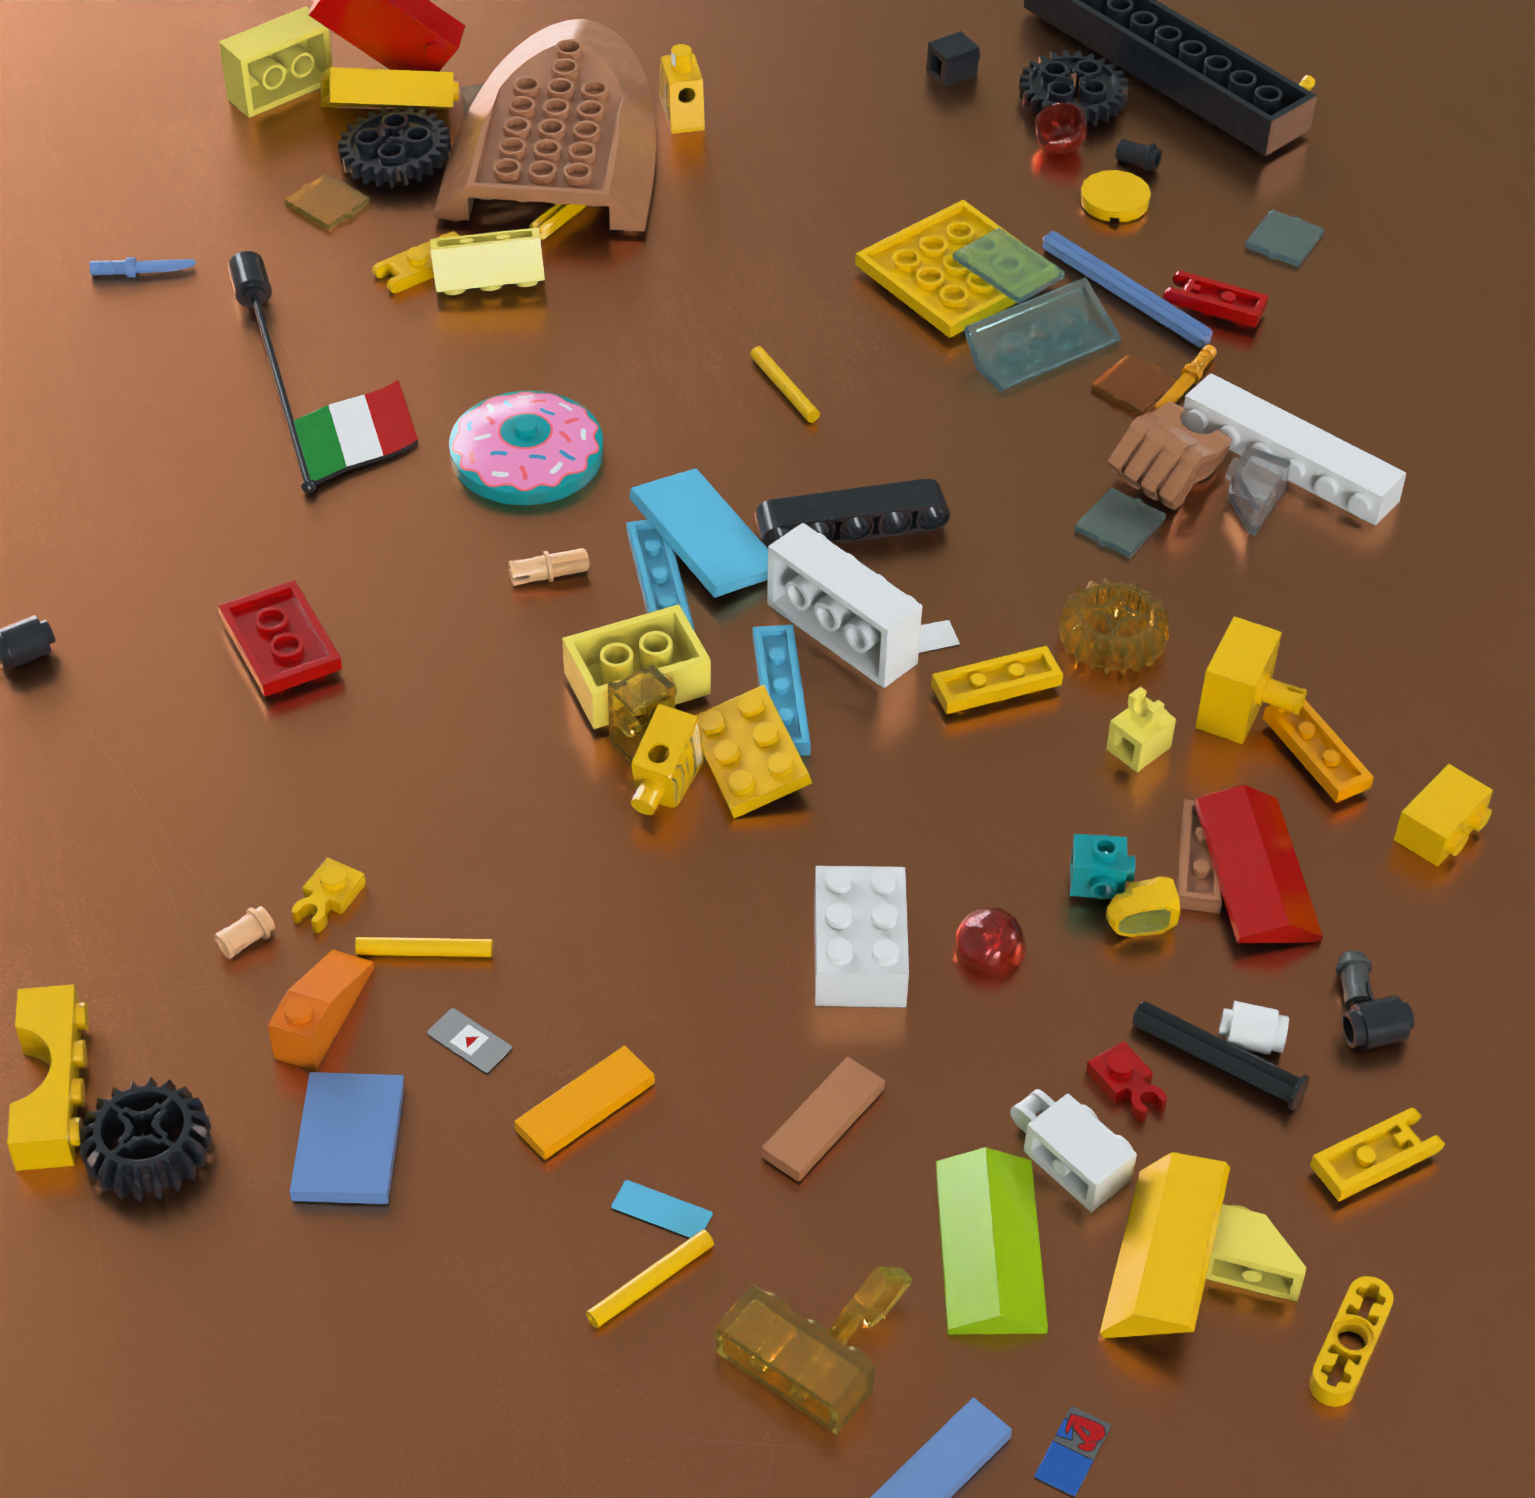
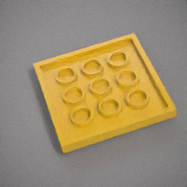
M961 200L857 252L855 256V265L949 338L1057 282L1059 275L1058 268L965 200Z

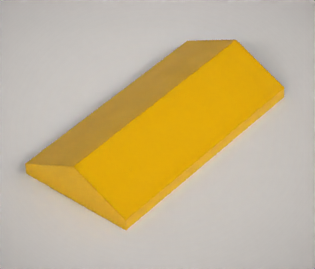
M1171 1152L1139 1172L1100 1330L1104 1338L1194 1332L1230 1172L1227 1162Z

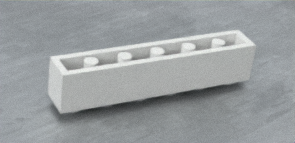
M1212 373L1185 395L1183 408L1186 410L1183 412L1181 419L1185 427L1198 434H1210L1216 430L1221 431L1233 439L1229 450L1375 526L1400 502L1406 472Z

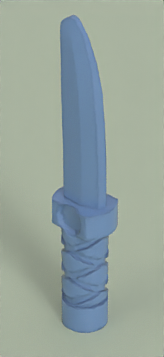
M127 257L123 261H90L91 276L124 274L127 277H136V273L168 272L186 269L194 266L196 261L194 259L136 261L135 257Z

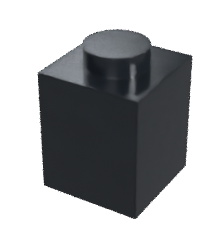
M962 31L928 42L926 71L943 87L975 77L978 73L980 47Z

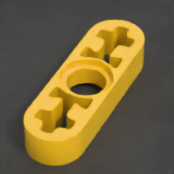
M1364 1276L1351 1283L1317 1357L1310 1376L1309 1388L1312 1395L1324 1405L1331 1407L1343 1406L1350 1402L1355 1394L1388 1319L1394 1300L1392 1290L1381 1279ZM1369 1296L1376 1301L1372 1305L1366 1320L1358 1316L1362 1302ZM1346 1331L1357 1333L1363 1338L1365 1347L1360 1350H1350L1340 1343L1338 1335ZM1336 1362L1344 1365L1345 1368L1340 1382L1334 1387L1329 1385L1327 1380L1331 1377Z

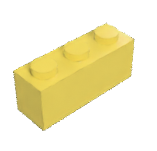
M539 227L430 239L436 292L444 291L446 295H458L470 288L480 287L482 291H494L506 284L516 283L519 287H530L536 285L538 281L545 280Z

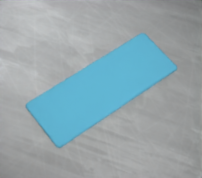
M629 1180L624 1181L611 1205L612 1209L689 1238L701 1230H705L713 1215V1212Z

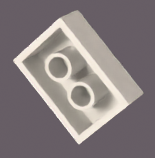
M816 866L814 890L815 1006L906 1007L909 956L905 867Z

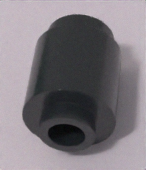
M35 615L0 628L1 668L9 665L16 668L51 653L50 644L56 641L46 619L39 621Z
M1397 995L1354 1004L1349 1011H1344L1341 1014V1027L1346 1042L1352 1048L1360 1046L1363 1050L1407 1040L1410 1035V1029H1413L1415 1024L1410 1005L1407 1002H1402Z

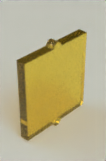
M328 173L309 185L304 184L301 190L285 199L286 206L327 230H330L345 219H352L353 214L370 204L369 197Z

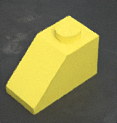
M1222 1204L1206 1279L1297 1302L1307 1267L1265 1214L1251 1211L1240 1205L1230 1206Z

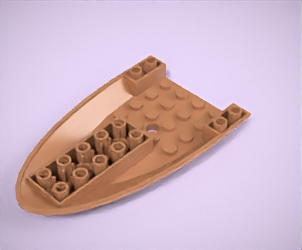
M574 19L550 25L533 34L517 46L490 75L462 122L445 168L434 211V218L451 221L469 220L475 198L483 200H515L518 202H548L553 204H580L591 207L609 206L610 229L626 232L645 231L656 164L655 113L646 74L638 57L627 42L615 31L601 23L586 19Z

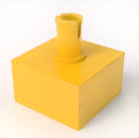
M1235 616L1233 617L1206 669L1196 729L1243 745L1263 702L1299 715L1306 698L1307 689L1272 679L1282 632Z

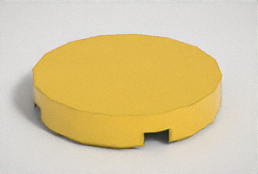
M1106 170L1094 173L1085 179L1080 195L1082 207L1090 215L1103 221H1110V217L1119 218V222H1128L1140 218L1147 212L1151 192L1148 184L1142 178L1130 172Z

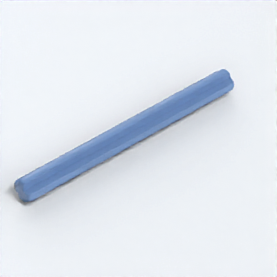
M1051 231L1048 235L1044 236L1043 249L1198 348H1203L1211 342L1213 332L1206 325L1056 231Z

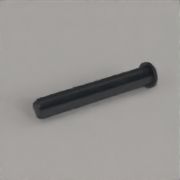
M1142 1001L1134 1012L1132 1021L1134 1026L1288 1102V1108L1291 1110L1297 1108L1307 1090L1310 1081L1309 1076L1304 1074L1300 1078L1147 1001Z

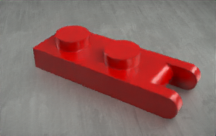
M1177 271L1172 278L1173 283L1178 287H1182V290L1169 287L1163 294V299L1170 304L1255 328L1267 307L1269 297L1266 294L1184 271Z

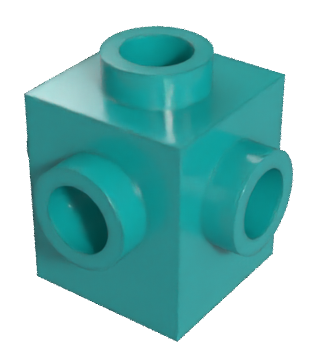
M1074 834L1070 857V896L1113 899L1116 895L1122 894L1125 891L1126 882H1134L1135 855H1128L1127 837Z

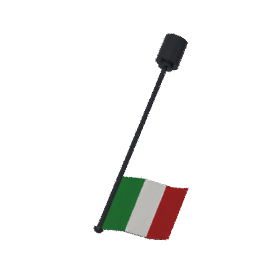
M242 251L232 256L227 268L235 297L241 305L254 307L303 478L301 489L305 493H312L315 491L317 484L345 471L394 457L417 445L418 438L398 379L374 392L329 404L294 420L261 307L270 299L272 294L264 261L258 253L253 251Z

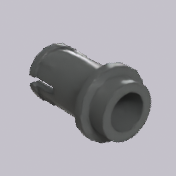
M1348 951L1341 954L1338 958L1339 962L1336 963L1335 971L1342 980L1345 1008L1348 1010L1354 1004L1374 1000L1369 979V973L1372 970L1371 961L1361 951Z

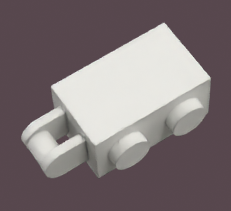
M1036 1089L1010 1109L1013 1121L1026 1133L1023 1151L1091 1213L1132 1181L1137 1153L1133 1151L1130 1143L1124 1137L1115 1135L1099 1121L1097 1115L1090 1107L1081 1105L1071 1095L1066 1094L1055 1102L1043 1091Z

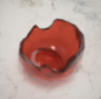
M1073 103L1053 104L1042 110L1035 118L1037 142L1041 149L1051 155H1067L1081 147L1087 137V123L1084 111Z
M984 907L969 913L961 921L954 937L957 951L962 961L972 968L984 969L994 974H998L1004 966L1011 963L1019 966L1027 948L1018 920L1004 909L998 907Z

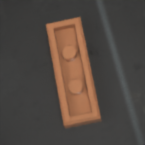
M1184 799L1177 877L1180 909L1220 914L1222 892L1195 808V801Z
M847 1056L761 1147V1157L800 1182L882 1093L885 1087V1080Z

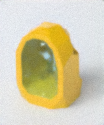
M1156 877L1154 879L1129 883L1125 891L1116 894L1108 905L1106 911L1108 923L1118 935L1126 937L1162 934L1178 924L1180 914L1179 895L1174 880L1170 877Z

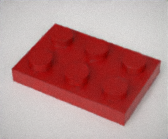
M295 580L218 605L220 618L264 697L342 670L340 655Z

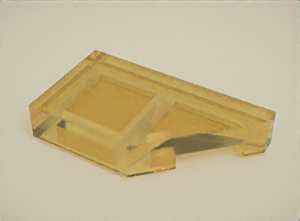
M876 1267L823 1335V1338L833 1349H840L847 1344V1341L860 1324L864 1322L868 1327H872L885 1318L912 1283L910 1275L902 1267Z

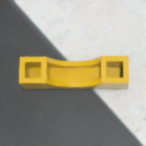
M74 984L18 989L15 1028L23 1054L43 1060L50 1066V1070L43 1083L35 1091L10 1104L7 1137L9 1152L16 1171L74 1166L75 1146H80L81 1144L80 1128L83 1127L81 1117H77V1107L85 1106V1085L83 1078H79V1068L87 1067V1048L85 1040H81V1030H88L89 1028L88 1006L86 1002L79 1003Z

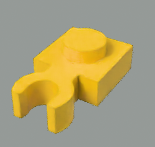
M327 857L303 886L304 898L297 901L292 908L293 923L298 925L305 916L315 915L311 919L312 930L315 933L321 932L328 923L327 914L330 910L342 915L365 887V873Z

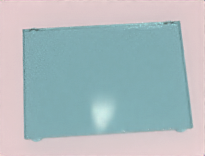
M999 227L953 253L954 260L1018 304L1065 278V271Z

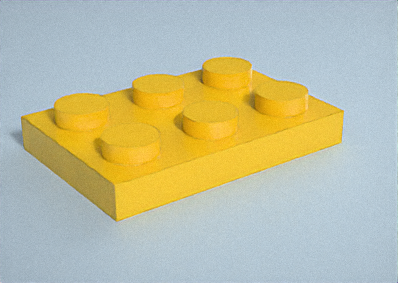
M764 685L695 715L699 718L703 755L734 819L812 784L810 775Z

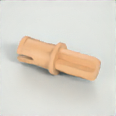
M581 548L550 555L548 551H543L541 556L508 561V566L510 568L509 574L512 585L518 586L546 579L549 582H554V577L587 571L590 567V562L586 549Z

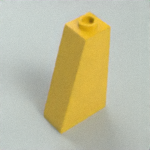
M329 67L321 72V107L395 108L399 106L400 109H407L413 106V109L453 108V102L458 101L459 84L458 81H453L454 72Z

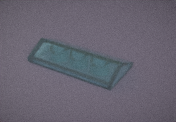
M1086 277L970 324L964 329L976 369L999 392L1118 343L1122 339Z

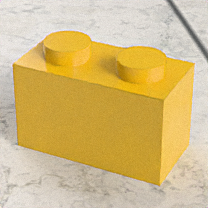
M1448 764L1401 812L1394 841L1438 867L1450 854L1453 856L1459 854L1473 829L1479 832L1486 825L1492 813V809L1488 808L1493 789Z

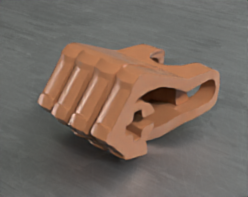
M1169 401L1155 412L1141 415L1134 419L1108 459V464L1113 473L1122 478L1126 477V482L1131 487L1137 490L1143 489V493L1152 500L1157 501L1161 498L1162 504L1175 510L1183 505L1193 484L1210 476L1223 463L1233 439L1219 430L1210 434H1198L1188 430L1180 419V416L1186 409Z

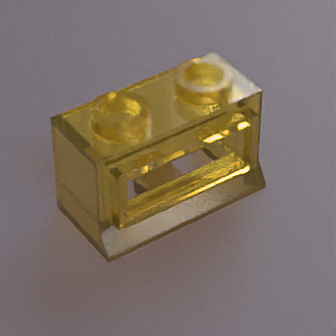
M654 665L646 669L643 668L620 682L608 683L610 742L631 763L658 704L675 709L676 686L668 674L661 673ZM642 710V717L636 719L633 715Z

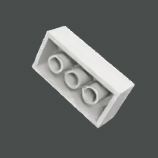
M804 523L768 546L767 605L882 688L887 687L918 664L922 605L912 596L906 595L889 583L882 575L876 574L860 563L853 555L846 553L830 542L823 534L817 533Z

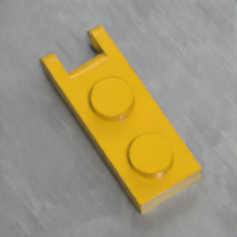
M452 231L450 233L443 234L438 238L455 237L459 235L455 231ZM430 241L376 263L372 267V273L377 278H383L391 274L393 278L387 282V288L392 293L401 292L434 278Z
M1413 1107L1314 1154L1310 1167L1339 1202L1435 1155L1442 1150L1445 1143L1438 1135L1423 1142L1417 1137L1410 1127L1421 1119V1114Z

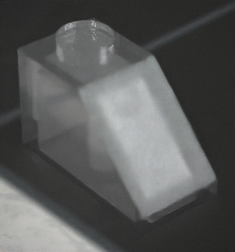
M1247 446L1239 459H1232L1226 473V480L1230 481L1228 499L1248 534L1256 536L1286 490L1291 461L1251 446Z

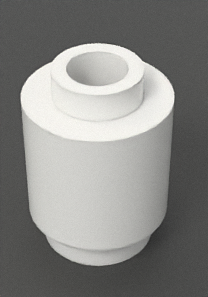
M1234 1001L1232 1010L1223 1008L1218 1035L1225 1036L1227 1042L1243 1050L1270 1055L1271 1051L1282 1053L1288 1032L1289 1017L1278 1015L1279 1010Z

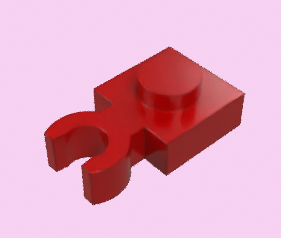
M1125 1041L1087 1061L1086 1073L1114 1104L1126 1099L1130 1103V1114L1136 1121L1143 1123L1147 1119L1148 1109L1142 1103H1152L1160 1112L1165 1110L1167 1103L1165 1092L1158 1086L1151 1084L1153 1072Z

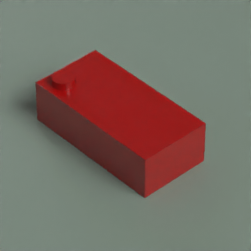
M314 0L309 12L310 17L389 70L440 72L459 49L466 26L429 0Z

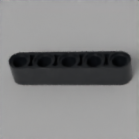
M918 479L771 499L758 505L754 512V518L761 541L768 549L769 545L802 523L817 533L823 534L833 544L934 531L946 525L950 519V510L941 486L936 480Z

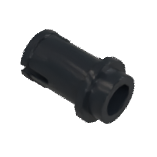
M1121 139L1117 145L1115 158L1117 161L1139 165L1145 171L1156 170L1161 162L1162 150L1158 149L1157 145L1153 143L1146 146Z

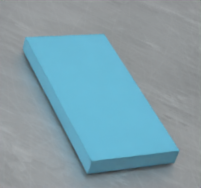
M697 468L631 488L629 499L714 598L768 580L767 547Z

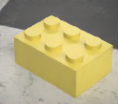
M305 6L219 41L227 99L248 118L321 88V72L329 67H333L329 29L309 16L310 9Z
M679 604L562 638L564 674L593 729L653 712L658 704L670 707L711 694V659Z

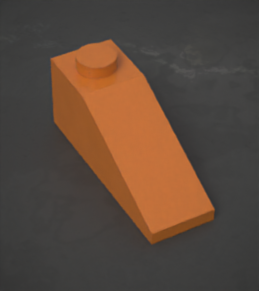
M331 950L287 991L267 1025L274 1059L317 1071L374 970V962Z

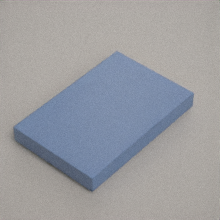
M309 1073L290 1187L291 1201L389 1203L405 1088L404 1075Z

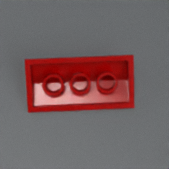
M1245 784L1197 797L1194 802L1237 943H1320L1323 935L1278 799Z

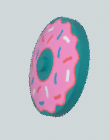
M516 391L485 399L471 407L458 419L449 438L450 460L457 478L474 493L492 501L511 505H536L567 497L583 488L593 479L603 460V434L600 424L593 414L572 399L543 391Z

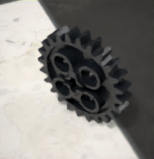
M1067 50L1063 51V56L1050 52L1049 59L1040 55L1038 62L1030 61L1029 68H1023L1019 81V98L1023 99L1024 107H1030L1031 114L1041 112L1040 119L1044 120L1051 117L1053 118L1052 124L1054 125L1061 120L1065 121L1066 127H1070L1072 122H1077L1082 128L1087 121L1097 126L1098 119L1109 122L1110 115L1117 117L1119 110H1124L1128 97V79L1123 78L1124 71H1116L1117 64L1106 65L1107 58L1105 57L1095 60L1093 53L1083 57L1081 51H1077L1075 56L1070 55Z
M396 106L393 112H388L384 107L379 115L370 111L368 112V119L357 117V125L348 124V132H341V141H338L341 165H344L345 172H352L354 180L362 177L363 184H368L375 180L376 187H380L384 182H389L390 187H394L397 181H402L407 186L411 178L419 182L422 181L421 174L423 173L433 176V167L443 168L442 160H448L449 152L452 151L449 128L445 127L444 120H437V114L435 113L427 116L426 109L414 113L413 106L407 108L406 111H401L400 107Z

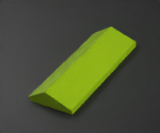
M984 1147L936 1161L947 1334H1047L1048 1322L1032 1160Z

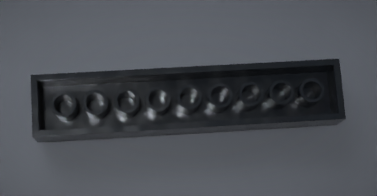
M1024 0L1025 9L1265 156L1311 130L1317 100L1316 94L1157 0Z

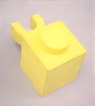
M1142 687L1129 694V708L1110 721L1106 750L1136 772H1139L1171 748L1176 718L1164 709L1165 704L1160 700L1152 702L1146 697L1147 691Z

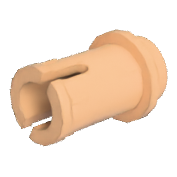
M262 906L257 909L250 907L246 910L245 916L214 934V937L223 954L231 959L261 937L264 940L271 937L270 932L275 929V924L269 913Z

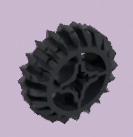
M152 1077L146 1086H138L131 1079L128 1090L122 1092L113 1087L110 1100L97 1098V1111L86 1112V1126L80 1128L81 1148L79 1151L82 1162L85 1163L89 1177L93 1181L98 1180L99 1186L104 1192L114 1189L115 1194L121 1200L131 1192L134 1193V1197L140 1203L145 1194L153 1192L161 1200L163 1189L171 1187L179 1192L180 1180L182 1178L195 1181L196 1167L206 1166V1152L211 1150L212 1145L211 1123L199 1097L193 1098L187 1086L177 1090L176 1085L169 1079L161 1087H158L157 1082ZM178 1127L182 1128L180 1137L175 1143H172L171 1140L174 1138L173 1132ZM117 1135H120L121 1138L117 1141L118 1146L111 1152L109 1149Z

